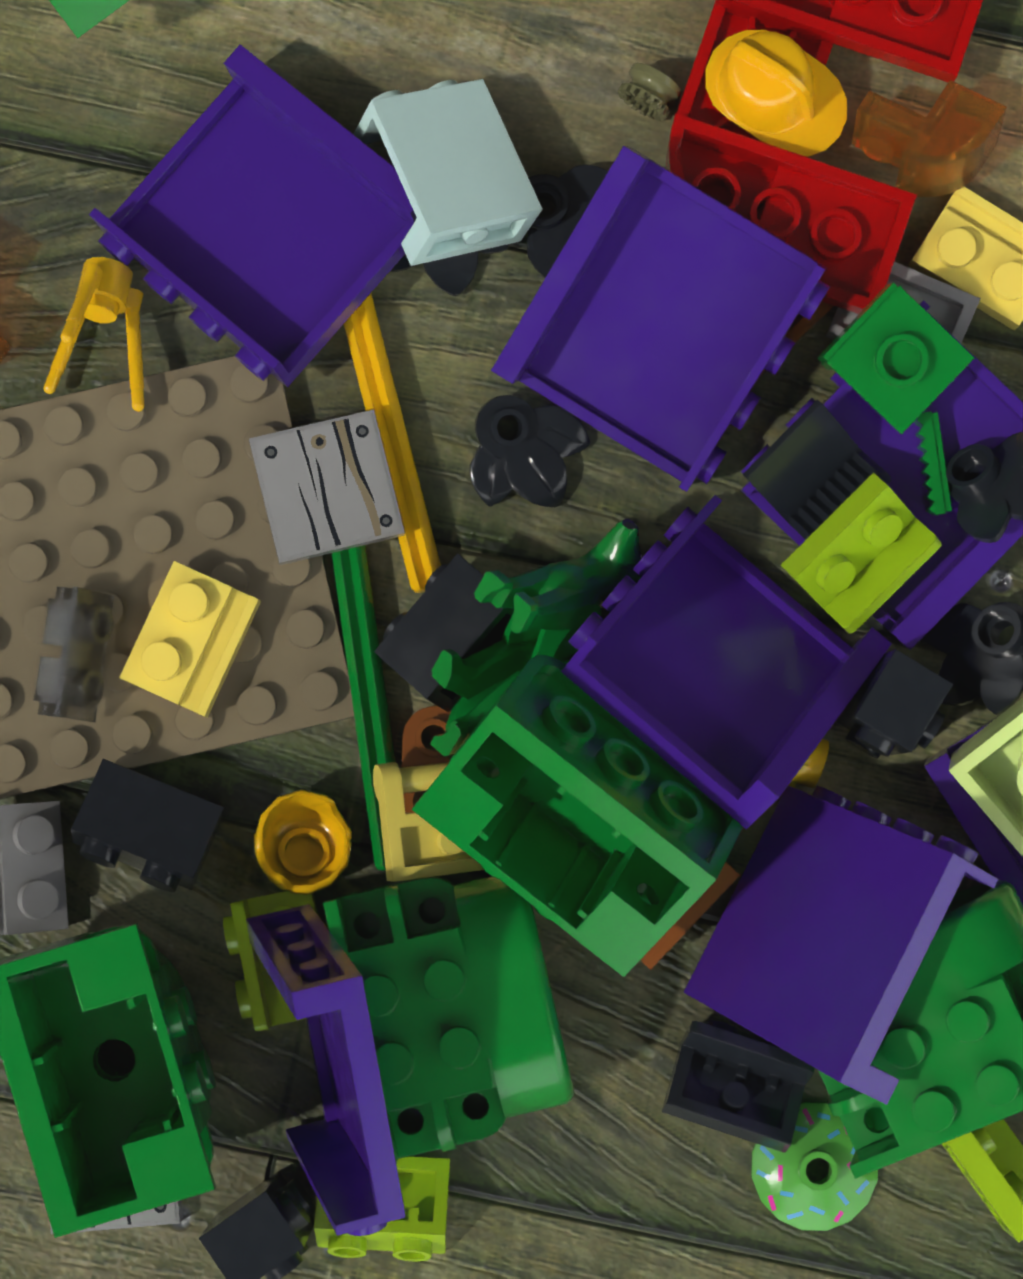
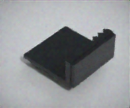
M818 399L743 473L744 477L805 540L873 473L887 485L892 481L890 479L891 476L859 448Z

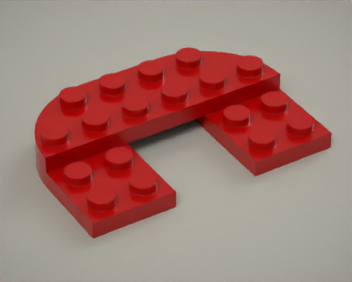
M715 0L677 113H675L667 147L666 169L826 266L827 269L820 281L830 286L822 302L859 314L887 285L917 194L759 141L744 129L728 120L713 106L706 90V66L712 52L727 37L744 30L776 31L791 37L804 51L825 66L833 44L953 84L958 76L983 0Z

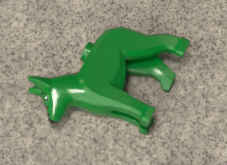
M624 519L618 522L594 547L577 559L548 564L509 578L499 570L488 571L484 574L474 592L475 599L480 603H492L496 608H514V611L504 631L502 640L494 642L463 659L452 649L443 650L432 668V677L442 687L462 696L451 709L445 733L435 735L430 743L443 756L455 754L531 658L536 655H547L558 660L571 659L578 650L568 641L594 611L601 616L602 612L606 610L601 604L626 575L636 583L640 580L641 576L633 570L642 559L639 546V527L632 520Z

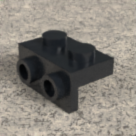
M714 1020L703 1023L692 1021L679 1045L662 1112L785 1153L792 1143L805 1085L813 1076L815 1068L769 1041L763 1043L739 1035V1031L727 1023Z

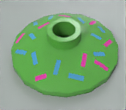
M801 1102L792 1143L785 1153L756 1143L751 1152V1178L761 1202L778 1220L800 1230L828 1231L850 1222L869 1203L878 1181V1170L856 1179L854 1178L849 1166L855 1149L840 1117L833 1116L827 1102ZM816 1158L825 1159L829 1165L827 1176L820 1181H813L806 1175L808 1163Z

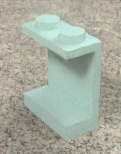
M483 79L458 83L455 80H446L433 85L429 89L405 94L399 90L382 93L370 101L353 134L364 144L383 141L417 218L401 243L411 266L520 242L543 210Z

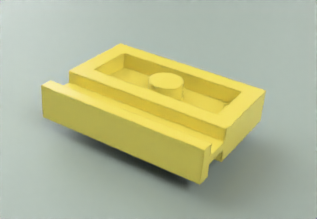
M959 184L908 266L920 273L981 298L977 306L978 309L1015 331L1023 321V222Z
M173 561L119 678L208 718L261 601Z

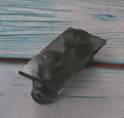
M56 587L55 599L48 598L43 644L62 646L61 659L40 657L36 691L33 696V701L39 702L37 715L96 722L98 704L104 693L102 675L107 641L112 634L114 625L112 614L114 596L80 587Z

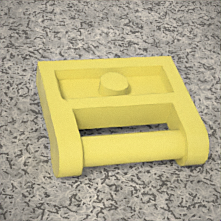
M396 762L374 765L373 784L376 798L379 802L387 881L397 882L484 870L480 863L415 812L405 813L404 794L426 791L449 762L399 768Z

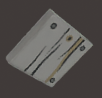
M374 410L249 438L279 565L404 536L405 531Z

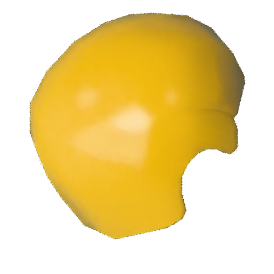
M300 789L277 797L261 814L254 836L256 858L268 879L278 888L288 890L293 894L308 895L331 887L348 867L352 846V831L337 809L333 799L327 795Z

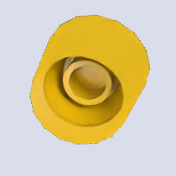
M744 30L727 37L712 52L706 66V90L713 106L728 120L744 129L759 141L809 157L825 151L840 137L847 120V98L841 83L824 64L804 51L791 37L776 31Z

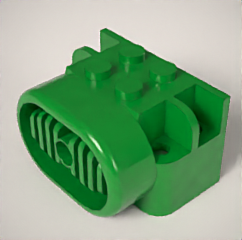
M536 655L528 661L452 756L447 766L411 810L480 863L488 874L500 879L532 904L540 915L556 923L621 976L625 977L717 880L743 826L566 677L561 671L571 659L558 660L547 655Z
M435 876L407 880L337 896L323 903L330 933L363 977L396 1165L399 1158L438 1149L446 1152L456 1149L457 1145L482 1140L495 1134L503 1126L506 1118L565 1105L572 1100L574 1087L532 904L508 885L493 876L459 884L446 877Z
M998 880L994 888L980 884L955 893L871 1063L899 1079L887 1105L819 1071L830 1095L827 1101L833 1116L840 1117L855 1149L849 1166L855 1179L1023 1111V904L1011 883Z
M138 923L112 926L96 932L90 931L0 958V1055L54 1238L215 1190L216 1185L210 1168L214 1156V1148L207 1123L213 1113L210 1105L211 1089L216 1087L212 1064L206 1050L203 1048L197 1027L195 1007L187 986L184 985L174 965L155 948L150 937L139 929ZM118 1039L127 1043L135 1054V1065L122 1068L110 1062L106 1055L107 1040Z

